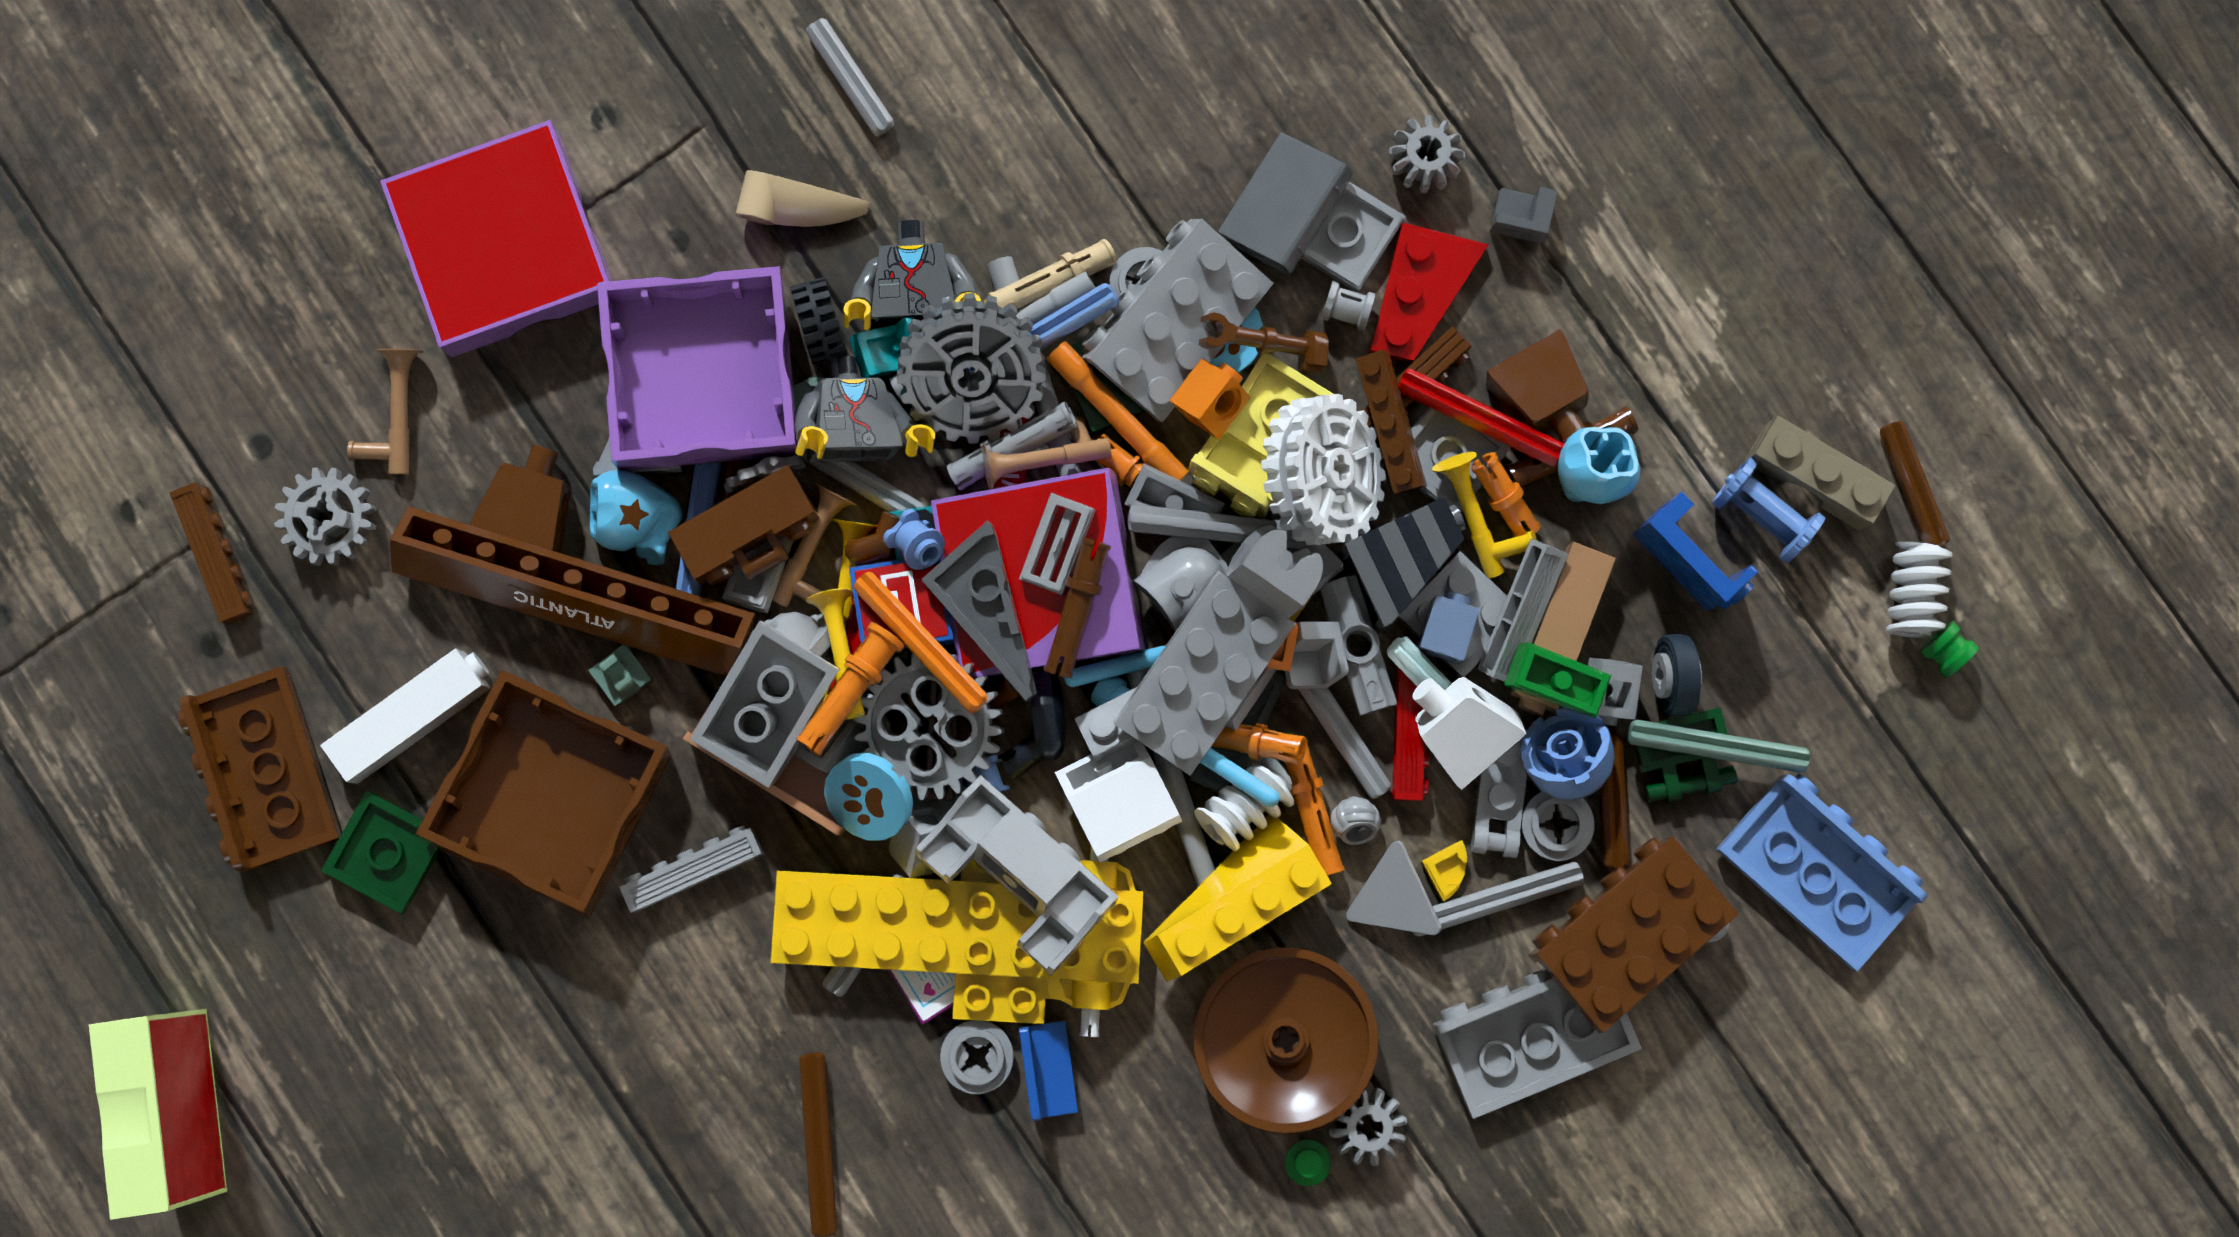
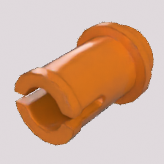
M1104 433L1100 439H1109L1111 458L1095 461L1104 468L1113 470L1116 473L1120 486L1126 484L1132 488L1143 466L1141 456L1133 457Z

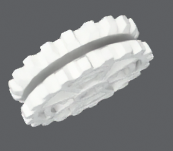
M1340 394L1322 395L1290 401L1291 405L1282 406L1278 410L1280 418L1271 420L1269 424L1272 433L1271 437L1264 438L1263 447L1267 451V459L1261 460L1262 470L1267 472L1268 478L1263 485L1265 493H1271L1273 499L1270 504L1272 513L1280 514L1281 520L1279 525L1284 531L1292 530V538L1297 542L1306 541V545L1343 543L1357 538L1359 534H1366L1370 530L1369 521L1376 520L1379 515L1376 505L1377 502H1382L1384 499V492L1380 485L1381 481L1386 480V471L1380 467V460L1383 458L1382 450L1377 448L1375 442L1377 438L1375 427L1369 428L1367 425L1369 416L1364 410L1356 411V402L1352 399L1343 400V395Z

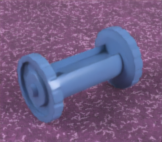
M1749 457L1734 474L1728 475L1724 486L1711 503L1718 509L1729 501L1738 506L1785 545L1779 558L1787 564L1804 547H1807L1812 542V538L1820 529L1826 517L1819 512L1807 520L1752 476L1758 462Z

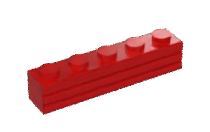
M1396 665L1395 698L1397 705H1395L1392 800L1423 801V795H1428V779L1424 778V767L1429 766V750H1425V742L1420 736L1415 718L1424 708L1413 699V693L1417 686Z

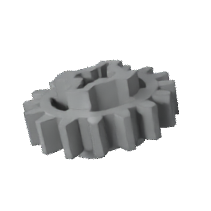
M316 467L312 468V479L310 480L300 474L295 476L296 483L298 484L295 490L283 487L282 491L289 499L287 503L275 504V509L283 512L284 518L274 522V525L280 530H287L288 533L280 541L288 547L296 545L293 552L294 556L304 559L309 554L310 563L318 566L321 565L324 556H326L329 564L337 566L339 565L340 554L342 553L350 559L356 558L353 548L356 543L366 547L369 545L368 540L362 535L365 530H376L377 525L368 521L367 515L376 512L377 508L370 503L363 502L371 493L365 487L355 489L358 483L356 477L348 474L342 480V471L331 467L326 477L323 470ZM317 491L315 496L303 502L311 493ZM342 492L350 499L354 513L348 512L343 505L345 496L342 495ZM328 511L333 513L332 520H324L323 523L318 521L320 513L325 514ZM298 520L303 521L307 527L306 537L309 538V542L302 535ZM349 531L344 538L335 543V538Z

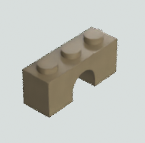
M1776 416L1765 424L1744 460L1745 462L1749 457L1753 458L1758 462L1755 467L1756 470L1781 485L1789 482L1809 490L1823 501L1820 508L1857 530L1866 528L1875 522L1896 486L1780 416Z

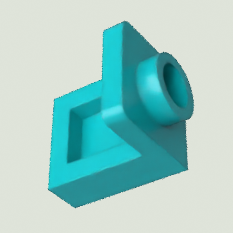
M913 316L903 317L895 325L855 333L849 339L854 355L857 358L862 378H878L897 373L898 357L901 352L899 350L902 337H909L908 325L914 319Z

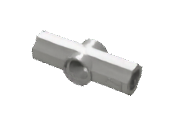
M1357 576L1343 577L1326 583L1319 592L1329 622H1339L1349 669L1346 676L1359 716L1397 705L1379 648V636L1373 629ZM1352 634L1364 636L1369 643L1370 649L1368 654L1364 657L1351 655L1346 648L1348 636Z

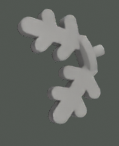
M798 455L787 458L767 457L753 467L737 471V476L727 478L726 484H724L727 495H733L786 465H789L798 477L801 475V471L806 469L804 460L799 458Z

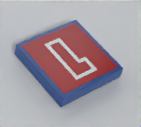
M940 558L935 564L924 570L910 568L904 559L849 568L861 643L869 634L867 627L871 622L878 624L897 637L856 593L853 587L856 580L866 572H873L940 645L954 643L949 611L921 580L941 562ZM905 645V647L903 648V650H902L901 652L911 651V650Z

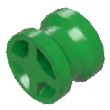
M1954 621L1946 624V629L1936 632L1922 646L1920 653L1925 658H1933L1939 665V672L1947 678L1966 664L1978 651L1979 646L1973 640H1965L1960 635V627Z

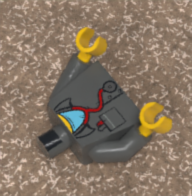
M904 220L897 223L898 245L879 247L878 257L868 260L856 281L851 299L844 305V327L849 328V322L853 319H862L864 321V330H869L871 328V315L875 326L895 325L903 317L913 316L914 319L922 321L924 319L923 309L928 305H932L936 309L942 307V298L952 296L956 302L963 301L965 293H974L977 301H981V299L977 295L974 279L959 258L951 253H944L942 243H925L924 222L921 220Z
M840 356L830 360L832 378L821 380L812 392L804 395L794 415V430L798 441L795 453L796 455L803 456L805 449H807V462L890 460L902 447V442L906 444L905 452L909 457L917 455L918 446L925 448L928 453L933 452L934 430L926 425H917L892 393L887 392L882 379L859 378L857 358L853 356Z

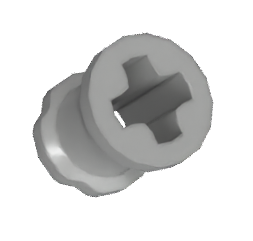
M1332 281L1321 319L1327 321L1330 318L1354 324L1357 326V330L1364 332L1375 293L1359 294L1340 288L1339 283Z

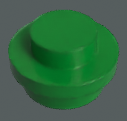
M1299 1140L1291 1145L1286 1153V1171L1290 1178L1300 1185H1316L1322 1182L1330 1171L1331 1158L1329 1152L1316 1140Z

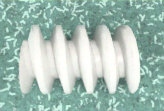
M1896 542V546L1906 551L1895 554L1893 562L1905 569L1894 571L1891 574V579L1893 582L1904 587L1892 589L1889 593L1890 599L1901 603V605L1888 609V616L1899 621V623L1888 625L1886 632L1903 637L1932 638L1933 631L1946 629V624L1934 619L1933 615L1948 609V606L1935 601V596L1949 593L1950 589L1937 583V578L1951 575V570L1940 566L1939 560L1952 558L1953 553L1934 544Z
M1261 757L1259 764H1252L1246 769L1248 773L1276 790L1279 794V801L1285 806L1291 807L1295 804L1290 793L1292 781L1286 770L1276 759ZM1233 784L1232 786L1223 787L1219 791V797L1212 796L1205 802V808L1194 810L1195 817L1204 831L1213 840L1221 845L1225 844L1233 851H1237L1240 848L1235 836L1237 833L1247 840L1254 837L1249 825L1251 822L1261 829L1267 826V821L1263 815L1264 811L1274 818L1281 815L1278 805L1267 807Z

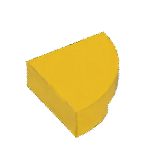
M1462 840L1421 861L1441 901L1449 899L1458 890L1463 881L1467 865V852Z

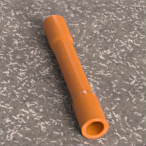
M1066 340L1046 358L1073 388L1078 389L1135 449L1145 464L1178 480H1181L1189 472L1163 443L1157 441L1098 379L1092 368Z

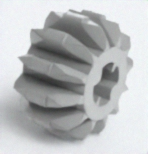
M1431 115L1425 116L1422 128L1414 119L1408 120L1406 123L1407 132L1397 130L1393 136V140L1397 145L1390 147L1388 151V157L1398 160L1391 169L1393 175H1400L1406 172L1407 176L1403 183L1405 188H1409L1414 180L1420 181L1419 188L1421 193L1428 192L1431 180L1439 190L1444 189L1447 185L1446 176L1457 178L1460 169L1455 163L1462 162L1465 157L1464 151L1454 148L1460 143L1461 135L1459 133L1446 135L1450 126L1448 120H1444L1440 124L1439 129L1433 127L1434 120ZM1421 147H1426V153H1428L1429 149L1434 151L1435 155L1431 162L1427 161V156L1423 160L1420 159L1418 153Z
M1376 1088L1373 1092L1370 1102H1368L1365 1090L1358 1103L1337 1119V1121L1343 1122V1126L1329 1129V1135L1332 1138L1346 1136L1336 1147L1339 1154L1347 1153L1355 1146L1351 1161L1356 1165L1361 1163L1364 1153L1367 1151L1370 1164L1378 1166L1379 1156L1377 1150L1382 1149L1384 1154L1392 1159L1396 1156V1153L1387 1143L1390 1139L1398 1143H1404L1406 1140L1403 1134L1393 1131V1127L1405 1125L1407 1118L1404 1115L1389 1116L1398 1108L1399 1102L1393 1098L1381 1107L1384 1091ZM1367 1114L1373 1121L1379 1122L1378 1131L1372 1129L1375 1135L1367 1138L1361 1131H1356L1357 1122L1363 1124L1360 1118Z

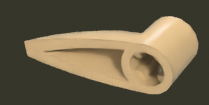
M748 170L745 173L735 215L764 225L824 226L844 222L867 214L870 202L783 177Z

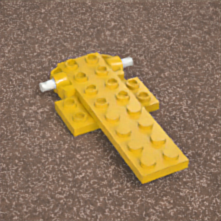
M1091 846L1090 861L1080 860V863L1119 897L1111 911L1089 932L1080 947L1051 976L1017 946L1019 938L1039 917L974 859L962 870L961 881H951L949 884L944 880L777 871L771 963L955 973L953 1019L1044 1024L1046 999H1055L1067 1003L1072 1008L1082 1009L1079 1036L1088 1037V1026L1091 1025V1037H1099L1100 1010H1110V1008L1122 1004L1130 984H1138L1143 891L1135 890L1129 869L1120 865L1119 862H1108V859L1099 862Z

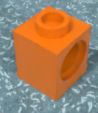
M1201 358L1169 401L1189 422L1219 440L1251 399V396L1239 384L1243 378L1233 368L1223 362L1216 367Z

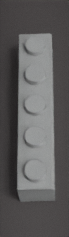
M1530 540L1477 670L1505 682L1518 645L1526 642L1532 643L1550 597L1554 592L1559 575L1564 568L1568 553L1537 540Z
M744 825L729 831L730 837L720 841L718 837L703 843L704 849L694 853L693 849H689L678 854V860L671 864L663 861L650 867L651 873L641 876L639 872L625 878L626 884L619 888L630 913H636L764 855L754 829H746Z

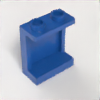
M1681 491L1664 503L1632 535L1706 611L1718 606L1725 610L1731 604H1737L1754 588V585L1749 580L1758 571L1753 565H1750L1728 578L1675 524L1695 505Z

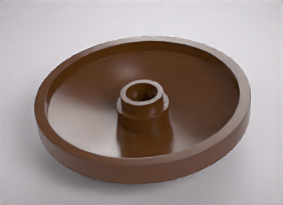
M1273 948L1259 951L1240 959L1227 968L1213 982L1205 994L1197 1013L1194 1027V1053L1200 1075L1207 1089L1217 1103L1232 1117L1260 1131L1285 1135L1300 1134L1322 1128L1334 1122L1349 1111L1360 1099L1372 1078L1376 1066L1378 1027L1372 1005L1366 993L1354 977L1342 966L1312 951L1298 948Z

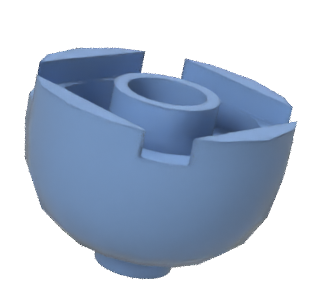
M1560 708L1556 710V716L1550 717L1545 721L1540 717L1531 724L1526 731V735L1522 738L1520 754L1528 776L1542 792L1558 799L1576 800L1591 795L1606 782L1614 764V747L1609 730L1604 726L1602 719L1598 715L1597 718H1593L1567 708Z

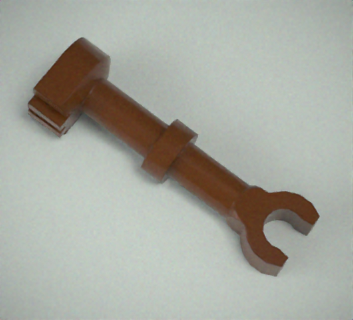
M1214 312L1201 316L1200 322L1212 324L1216 330L1215 338L1205 337L1199 339L1198 345L1202 348L1212 349L1224 344H1237L1255 347L1258 353L1270 355L1274 351L1298 355L1297 368L1299 371L1310 373L1321 372L1322 367L1327 366L1329 344L1328 337L1324 332L1308 330L1300 338L1278 334L1275 328L1262 326L1259 330L1235 326V324L1229 323L1227 318L1220 313Z

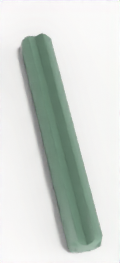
M1643 720L1632 721L1628 732V742L1632 745L1799 773L1807 770L1810 759L1809 750L1803 747Z

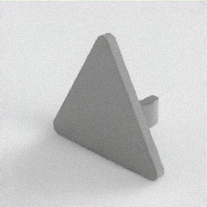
M1401 841L1391 843L1346 912L1347 919L1352 922L1429 935L1438 934L1442 929L1441 924L1404 844Z

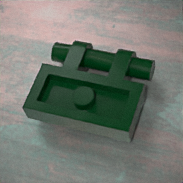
M1721 707L1656 722L1728 735ZM1634 745L1640 772L1659 769L1661 782L1644 787L1648 803L1665 800L1669 804L1681 801L1683 795L1705 791L1706 794L1720 792L1722 786L1738 782L1735 767L1731 765L1718 768L1715 758ZM1698 759L1700 773L1678 778L1676 764Z

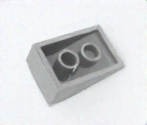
M759 621L690 740L769 788L782 776L800 745L796 741V737L801 734L822 704L840 669L766 623Z

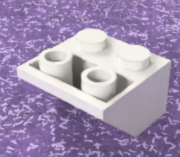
M1140 741L1097 763L1091 754L1055 772L1099 862L1121 854L1126 849L1154 835L1163 833L1168 828L1182 822L1150 755Z

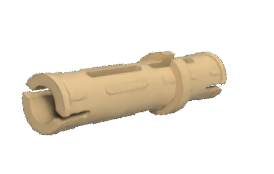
M1102 239L1098 243L1075 254L1066 252L1059 256L1058 262L987 295L997 297L998 306L1004 308L1010 303L1017 307L1018 311L1085 271L1091 276L1108 267H1113L1115 262H1117L1116 254L1111 244L1106 239Z

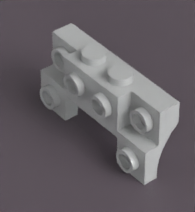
M981 775L960 795L943 819L915 848L914 854L948 884L974 859L1039 918L1019 938L1017 946L1051 976L1080 947L1089 932L1111 911L1119 897L1080 863L1078 854L1069 845L1063 842L1058 844L1046 833L1045 826L1035 815L1029 812L1024 814Z

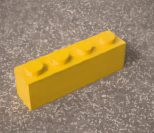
M1268 814L1265 817L1267 826L1264 829L1256 827L1253 830L1254 837L1250 840L1244 839L1239 844L1240 848L1237 851H1232L1200 883L1201 885L1143 942L1166 982L1184 975L1332 884L1309 844L1279 818H1274Z

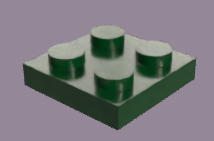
M366 790L321 871L399 914H405L441 849L424 842L416 835L423 821L422 818L372 791Z

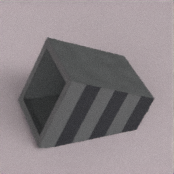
M1445 497L1344 543L1337 554L1343 562L1347 576H1357L1373 629L1377 634L1383 632L1394 622L1464 540L1461 531L1466 529L1463 517L1456 505L1448 506Z

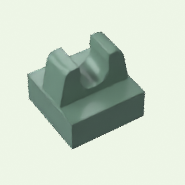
M624 644L588 670L615 707H619L654 681L630 647Z

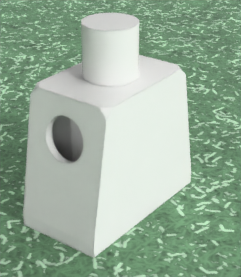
M1428 678L1421 682L1413 693V699L1424 708L1415 718L1420 736L1461 790L1526 735L1521 718L1516 710L1467 678H1458L1446 690L1439 686L1432 678Z

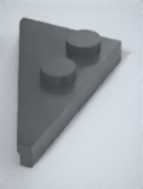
M986 521L921 580L1026 701H1029L1037 694L996 529L991 522Z

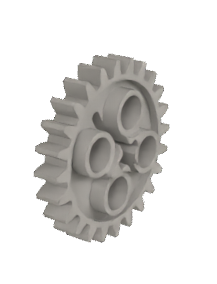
M913 653L911 666L902 657L895 658L897 672L894 673L889 668L884 667L880 673L884 682L868 686L874 693L872 698L862 697L863 706L868 711L867 714L854 718V721L866 725V731L856 735L855 740L868 741L870 747L863 751V753H870L890 762L894 766L892 770L898 777L904 776L910 786V790L914 786L917 787L919 800L926 799L932 787L938 799L945 798L947 784L958 794L964 791L962 777L973 783L978 778V774L974 769L976 766L985 770L992 767L984 754L986 752L997 753L1000 751V747L991 742L990 739L991 736L1004 733L1003 728L992 725V719L1002 715L1003 710L990 709L988 704L998 696V693H986L988 696L986 704L980 710L971 714ZM952 654L951 656L958 662L957 655ZM968 663L962 668L971 676L974 664ZM982 676L974 681L982 688L988 677ZM928 680L936 681L942 688V699L934 706L925 702L921 694L922 686ZM906 692L911 696L915 706L924 717L935 716L938 722L935 724L934 729L944 741L956 750L957 754L955 757H951L947 753L944 745L935 733H922L920 728L924 725V720L912 707L905 703L902 699L903 693ZM894 709L903 712L907 718V729L901 735L893 733L887 726L888 714ZM957 715L965 716L972 724V733L967 740H959L951 732V722ZM921 745L932 747L937 754L936 765L931 770L922 768L916 760V752Z

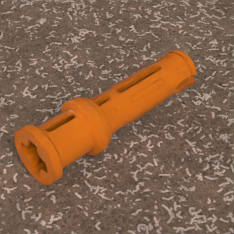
M871 622L867 627L869 634L854 655L848 654L844 659L845 672L801 734L796 737V741L801 745H806L805 748L818 756L822 755V751L867 687L879 684L882 680L880 673L896 651L901 652L905 647L903 642L876 623Z

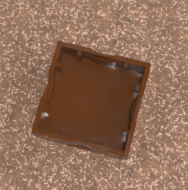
M501 670L471 727L469 740L462 756L446 775L416 835L432 846L590 919L671 758V753L667 746L609 719L581 712L564 701L560 696Z

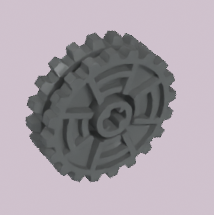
M965 293L963 301L956 302L952 296L942 298V307L938 309L932 305L923 309L924 319L922 321L912 319L909 323L908 331L910 335L909 337H902L899 348L901 352L898 357L897 384L903 386V389L900 391V397L903 404L912 403L910 415L913 419L917 421L924 418L927 421L926 426L932 428L935 433L939 430L945 431L946 440L954 442L959 436H966L969 443H978L980 436L987 435L991 441L1000 439V431L1005 428L1012 433L1019 429V418L1030 419L1035 413L1032 401H1041L1043 396L1041 384L1045 381V354H1042L1040 350L1042 348V340L1040 334L1031 335L1030 332L1033 329L1031 320L1028 317L1018 319L1016 317L1017 307L1010 303L1002 308L997 305V297L988 295L984 301H977L974 293ZM969 367H974V370L970 371Z

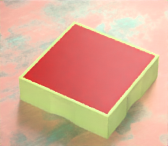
M207 1009L89 1024L96 1094L101 1117L102 1150L110 1220L166 1212L227 1192Z

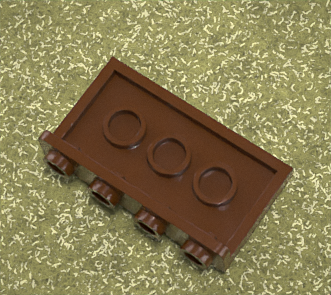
M281 666L197 696L187 695L180 698L182 709L178 711V720L183 732L187 736H191L195 748V753L191 756L193 767L198 777L205 780L209 796L205 798L206 807L211 819L219 823L223 839L219 841L222 857L227 865H232L235 871H250L328 844L340 838L341 831L287 667Z
M1673 836L1665 838L1660 842L1655 837L1648 840L1634 852V856L1638 860L1626 871L1622 866L1617 867L1600 882L1604 890L1591 900L1588 895H1585L1566 911L1570 919L1557 929L1552 924L1532 940L1536 948L1528 956L1534 963L1539 962L1598 1033H1604L1739 915Z

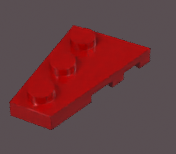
M1402 223L1369 353L1380 350L1388 351L1391 359L1412 364L1489 244Z

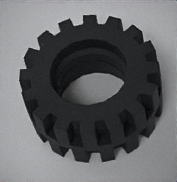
M825 277L791 286V294L811 363H819L846 355Z

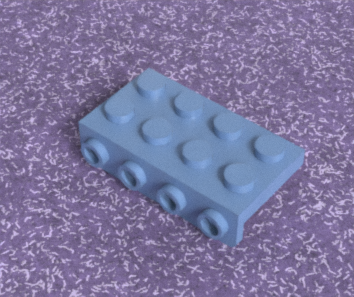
M1790 774L1780 775L1715 850L1852 971L1858 972L1915 904L1923 903L1928 897L1927 893L1920 888L1923 881L1906 866L1901 865L1898 868L1885 856L1889 852L1878 840L1870 835H1866L1863 838L1851 827L1854 822L1853 819L1844 810L1834 804L1828 807L1816 796L1819 793L1818 788L1801 774H1797L1795 777Z

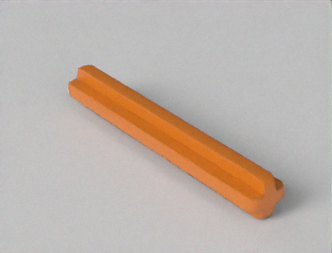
M866 572L856 580L853 585L856 593L957 701L971 714L980 710L988 701L986 692L873 572Z

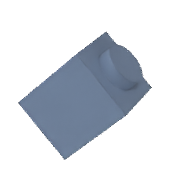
M1445 591L1444 597L1436 595L1431 599L1417 643V647L1423 654L1458 665L1464 661L1480 608L1470 606L1471 598L1455 592Z

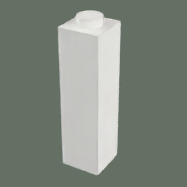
M455 648L320 746L346 782L359 784L490 690L491 687L484 679L489 674V671L474 652L467 655L466 652Z

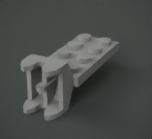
M1271 524L1263 525L1247 536L1232 557L1226 575L1219 570L1216 572L1113 722L1120 729L1190 776L1296 623L1291 621L1289 617L1306 604L1322 576L1323 561L1318 553L1311 555L1307 547L1290 553L1286 550L1287 532L1277 529L1276 526Z

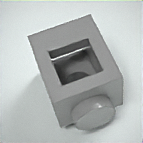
M1581 656L1582 664L1612 675L1598 712V716L1602 719L1604 725L1617 726L1618 718L1635 720L1643 666L1619 660Z

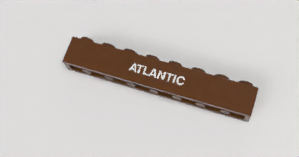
M410 506L407 507L390 538L392 573L720 675H728L753 631L755 613Z

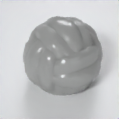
M1352 796L1342 800L1331 813L1330 820L1334 833L1343 842L1350 845H1359L1370 841L1375 837L1381 826V818L1377 808L1364 798Z

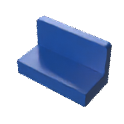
M1066 1021L1021 1026L1019 1034L1031 1120L1038 1121L1043 1117L1077 1113L1078 1106Z

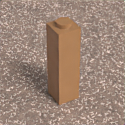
M1572 542L1565 549L1568 556L1564 568L1559 575L1554 592L1550 597L1532 644L1577 661L1616 558ZM1511 689L1509 694L1510 697L1519 700L1518 708L1538 716H1543L1545 710L1553 712L1559 708V705Z

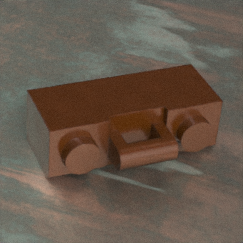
M786 465L668 533L694 580L701 585L708 581L710 586H714L730 578L734 574L732 567L740 564L750 581L789 559L780 540L788 536L790 541H794L807 535L814 529L812 522L820 517L796 474L789 465ZM769 541L772 546L771 548L750 560L748 559L747 553Z

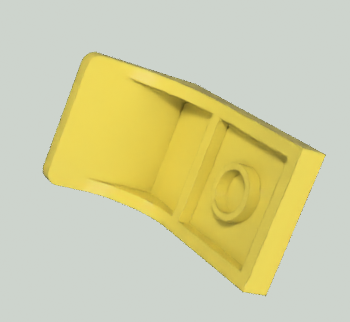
M1269 354L1261 355L1242 385V388L1251 396V399L1219 440L1213 436L1209 437L1200 452L1193 456L1188 470V474L1194 477L1191 483L1200 491L1215 497L1217 492L1232 501L1230 508L1240 516H1257L1264 519L1271 510L1270 504L1273 500L1271 493H1265L1263 483L1268 478L1267 472L1262 470L1261 460L1267 459V451L1264 449L1263 443L1264 438L1271 437L1272 433L1269 428L1271 420L1280 418L1278 410L1282 406L1291 405L1290 401L1333 395L1327 389Z

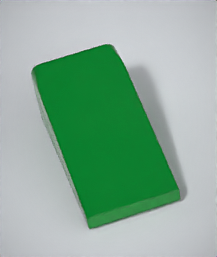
M1526 642L1520 643L1517 647L1505 680V686L1578 713L1597 718L1612 675Z

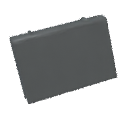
M1281 132L1218 230V233L1225 237V240L1236 250L1290 276L1301 258L1305 256L1307 248L1339 198H1342L1343 191L1354 173L1344 162Z

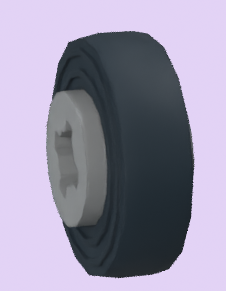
M1682 634L1662 636L1654 650L1652 683L1658 705L1662 712L1667 715L1684 716L1691 714L1695 711L1700 697L1702 671L1699 655L1691 637Z

